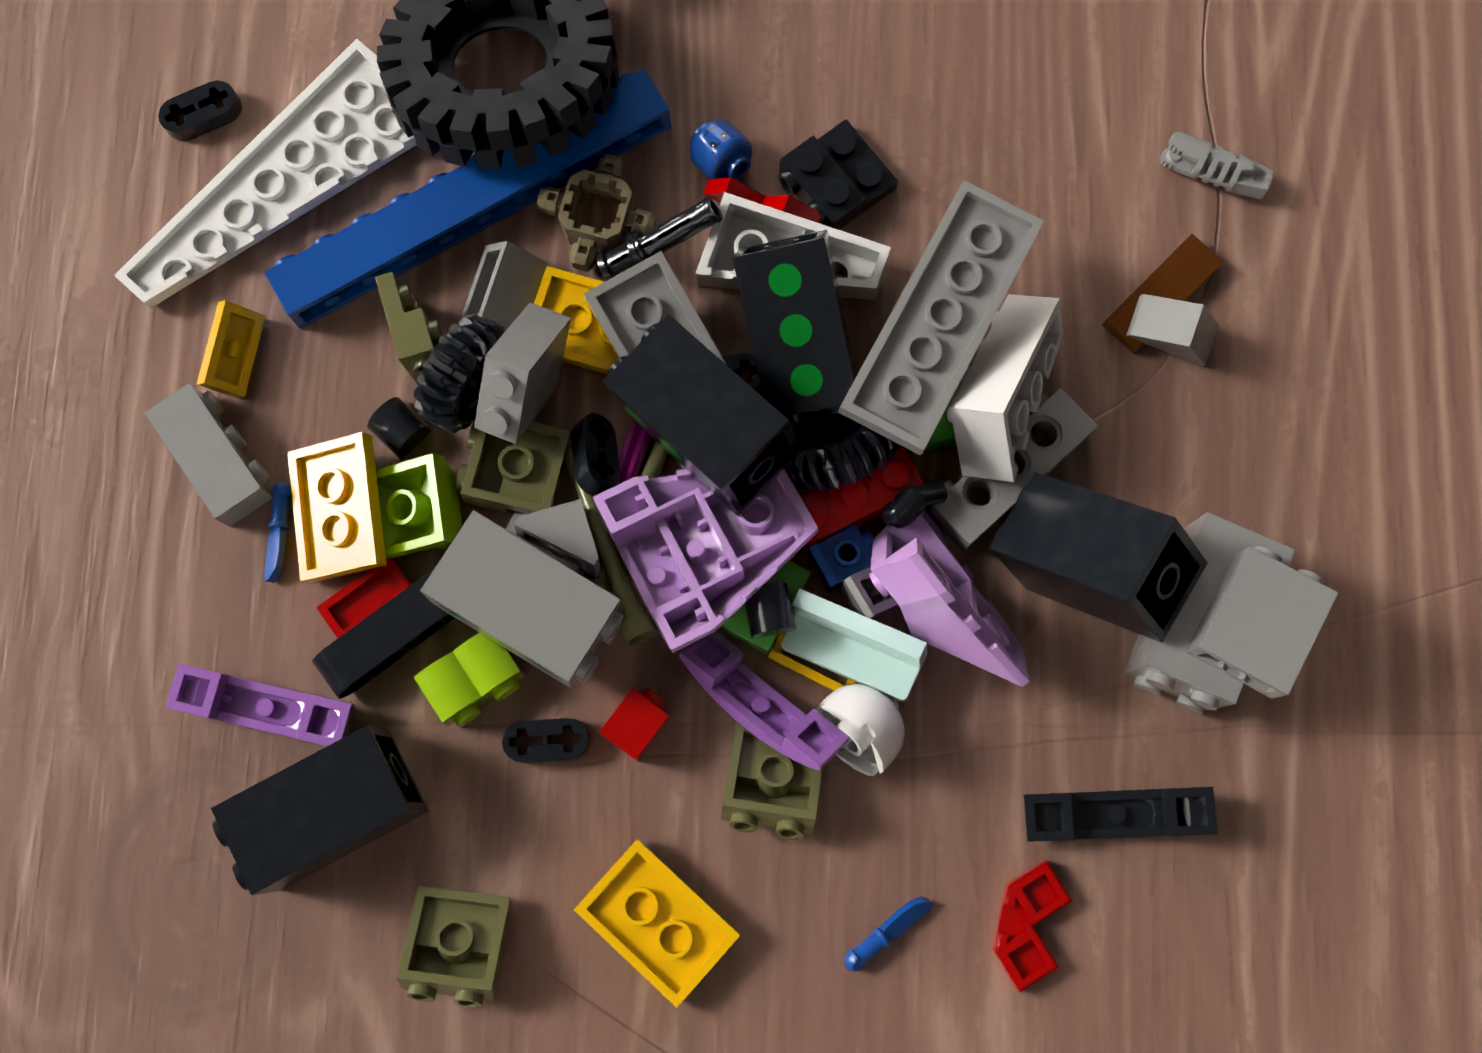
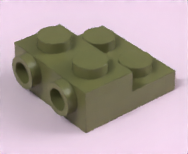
M393 272L376 276V283L398 360L416 382V378L423 371L422 364L431 355L430 349H434L439 343L440 336H446V334H442L437 320L430 322L417 299L414 300L408 284L401 286Z
M532 422L519 441L514 444L474 428L475 423H473L467 442V448L472 449L469 464H461L456 480V490L461 491L460 495L463 503L507 513L509 509L526 514L552 507L571 431Z
M736 721L721 820L730 821L729 826L732 829L746 833L755 832L757 826L776 828V834L779 837L789 840L801 839L804 833L813 834L822 768L818 771L784 756L758 739Z
M418 886L396 977L401 989L408 990L407 997L417 1001L433 1002L436 999V994L455 996L454 1003L470 1008L482 1007L483 1000L495 1001L504 958L503 944L512 904L510 897Z

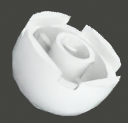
M849 684L839 687L829 694L815 709L849 736L848 742L842 747L844 750L837 752L836 755L856 771L868 776H874L878 771L881 774L902 749L905 728L898 710V702L896 699L884 695L873 687L862 684Z

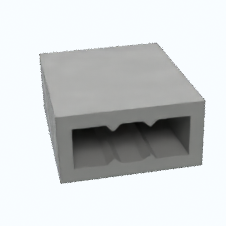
M529 303L485 355L474 428L514 444L519 441L557 389L571 321L570 317L533 303Z
M1250 546L1234 555L1186 653L1272 699L1289 695L1338 592L1325 586L1326 581L1318 574L1304 569L1295 570L1281 562L1282 557L1276 552L1261 546L1254 548Z

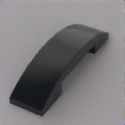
M1213 787L1023 795L1027 842L1218 834Z

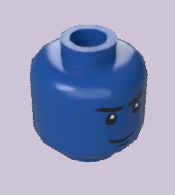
M721 119L703 123L695 130L690 141V159L710 180L732 177L738 181L748 173L751 166L752 144L730 122Z

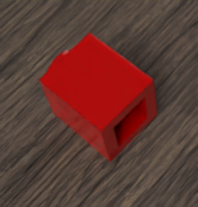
M632 688L599 733L639 762L671 719L670 715L664 712L668 703L649 688H646L642 694Z

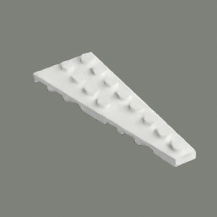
M356 39L114 276L151 309L416 146L414 136L407 137L393 113L379 74L381 72L377 64V55Z

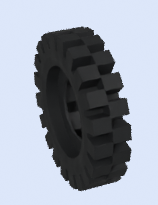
M399 0L393 7L397 20L386 18L379 34L383 45L377 46V64L381 72L379 74L399 126L408 138L414 136L417 146L431 156H434L441 149L445 162L462 167L466 166L473 152L479 169L501 170L503 153L506 150L512 151L517 168L538 163L533 144L540 142L551 157L571 148L567 130L582 139L597 126L595 113L606 114L613 101L612 88H617L618 57L612 22L609 19L608 8L603 0ZM499 29L523 31L539 40L545 48L547 61L544 70L538 71L519 83L520 91L504 95L503 88L474 89V93L461 86L454 75V62L459 51L470 40L489 31Z

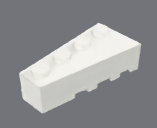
M724 192L719 206L723 221L713 224L695 273L699 286L739 289L732 257L740 248L827 229L841 298L875 300L889 261L891 247Z
M1008 294L1001 310L996 312L986 338L982 339L977 349V356L972 365L966 369L957 394L952 396L947 406V419L953 424L962 476L1007 482L1015 481L1019 468L1015 464L1014 454L1016 449L1025 450L1030 436L1029 431L1026 430L1029 412H1038L1042 400L1043 378L1049 379L1063 336L1059 298Z

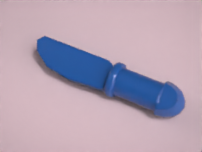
M286 482L276 484L271 493L273 501L270 522L267 524L271 529L269 531L266 553L265 582L275 583L279 579L283 567L286 532L290 529L288 522L292 497L291 486Z
M923 896L913 899L898 909L880 928L875 927L871 935L853 950L850 949L846 953L845 967L850 971H861L866 968L864 966L885 947H890L891 941L896 940L931 910L932 903L930 900Z

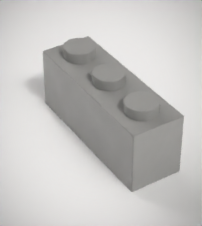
M188 383L144 413L213 517L231 527L273 499L271 491L266 486L271 481V478L256 459L250 462L243 452V449L248 444L240 432L232 424L227 427L219 415L225 411L217 398L209 390L202 393L191 383Z

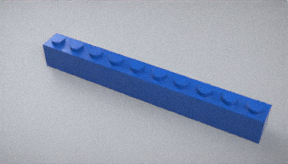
M644 68L635 73L623 74L618 77L617 88H612L613 101L606 114L595 113L597 126L583 139L567 130L571 148L551 157L540 142L533 144L538 163L517 168L512 151L506 150L503 153L501 170L479 169L474 154L470 157L465 167L460 166L449 173H440L433 176L425 186L410 194H400L394 197L388 206L373 214H363L354 219L349 227L338 233L327 234L318 238L312 247L297 255L282 257L274 264V267L264 273L287 315L302 329L378 288L376 276L393 272L395 277H398L536 202L541 188H562L568 184L570 176L583 169L587 171L595 170L600 158L605 154L619 157L671 129L670 111Z

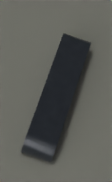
M434 569L325 647L313 658V664L338 699L345 698L359 690L455 619V617L434 605L420 591Z

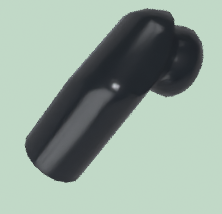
M939 481L904 488L896 495L893 501L888 502L883 507L882 518L889 526L896 528L907 527L915 521L927 506L944 503L948 497L947 489Z

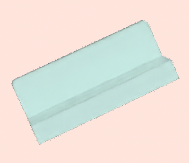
M799 588L792 603L795 613L796 630L786 633L781 643L783 650L859 684L873 687L884 695L900 702H905L927 657V642Z

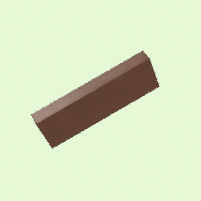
M1191 234L1105 320L1102 326L1134 354L1144 343L1126 335L1139 296L1147 294L1187 301L1224 261L1196 236Z

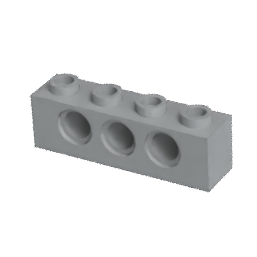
M1061 388L1050 398L1043 393L1038 412H1029L1026 430L1029 431V434L1033 430L1043 431L1050 439V446H1038L1033 442L1030 434L1025 450L1016 449L1014 461L1018 465L1019 475L1016 476L1014 482L964 476L955 485L950 480L944 483L948 494L946 501L941 504L932 505L928 513L963 552L1016 504L1020 492L1027 486L1034 472L1047 476L1098 427ZM972 487L980 488L987 495V504L984 506L972 504L967 498L966 490Z

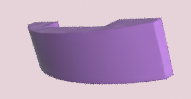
M717 631L686 646L680 652V659L704 690L745 729L784 756L819 771L848 742L849 736L815 709H812L807 715L743 665L741 662L744 653Z
M178 663L165 708L329 746L346 736L354 704Z

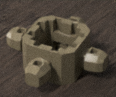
M605 154L600 158L595 172L583 169L570 176L565 193H563L561 188L544 187L539 191L537 207L543 213L554 217L558 215L562 232L569 244L572 245L570 254L572 267L577 270L589 272L596 263L597 253L604 249L611 251L625 243L628 232H641L645 234L657 226V217L651 212L639 208L635 212L632 191L626 181L622 179L623 165L621 158L618 156ZM593 193L598 194L600 199L612 201L613 198L617 199L619 205L615 223H611L610 229L603 228L602 232L596 231L595 227L581 224V227H578L575 223L579 202L583 203L584 197L591 198Z

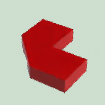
M732 177L708 180L703 192L704 195L711 196L719 203H721L724 192L817 223L821 216L818 210L791 195L765 196Z
M1043 860L1005 884L992 951L1018 992H1022L1059 968L1034 926L1071 903L1072 900L1047 860Z

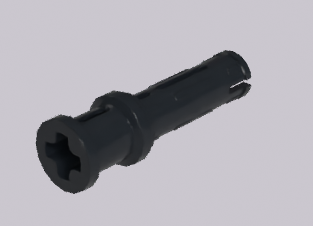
M707 196L702 201L671 217L645 234L633 232L627 236L625 243L611 251L607 249L597 253L596 258L601 273L606 280H609L660 251L664 253L713 224L723 221L718 204L711 196Z

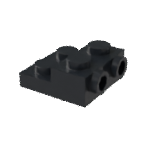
M847 119L818 139L814 135L783 156L779 163L778 179L784 190L791 196L796 194L803 203L818 210L821 214L818 223L838 230L897 189L898 180Z

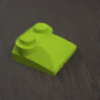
M431 453L376 470L386 558L398 557L431 548L448 549L462 528L458 490H456V476L454 471L448 466L444 456Z

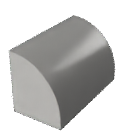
M509 241L486 245L461 319L464 317L470 318L477 314L480 317L495 321L503 326L506 331L529 303L534 304L546 266H549V263Z

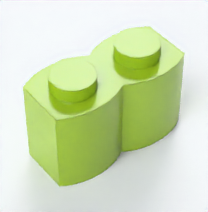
M478 633L453 652L423 669L414 679L442 723L447 726L456 723L458 727H461L482 713L479 707L487 700L494 697L496 701H501L520 688L517 681L525 675L509 650L483 634Z

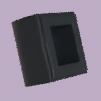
M399 397L391 398L383 403L373 413L367 424L368 429L400 460L432 431Z
M787 583L764 584L744 603L751 639L796 630Z

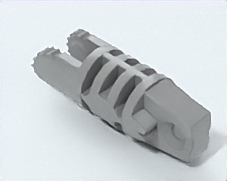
M1182 132L1173 133L1168 141V148L1164 149L1159 157L1161 165L1192 179L1199 177L1201 178L1200 182L1212 183V186L1216 188L1223 186L1224 191L1256 199L1264 197L1271 185L1274 173L1245 155L1239 154L1235 156V151L1223 150V147L1219 145L1213 148L1211 147V142Z

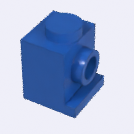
M854 524L823 542L816 543L808 548L807 556L828 593L840 588L847 577L871 567L870 559L872 557L874 537L868 530L860 533L858 527ZM842 547H850L855 552V558L851 561H844L840 558L838 551Z

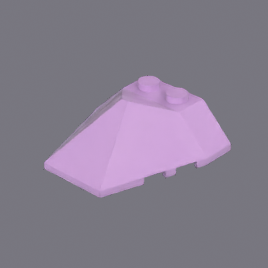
M687 469L676 470V475L649 479L648 475L633 477L593 497L634 585L659 633L672 653L714 633L818 533L815 521L785 470L739 516H736Z
M924 509L915 521L907 527L896 528L887 525L873 539L872 557L870 559L872 572L869 576L874 586L884 597L890 594L900 606L911 635L1021 687L1029 683L1023 646L992 601L989 600L987 602L974 586L972 580L974 575L967 565L962 567L947 548V544L950 543L949 539L928 511Z

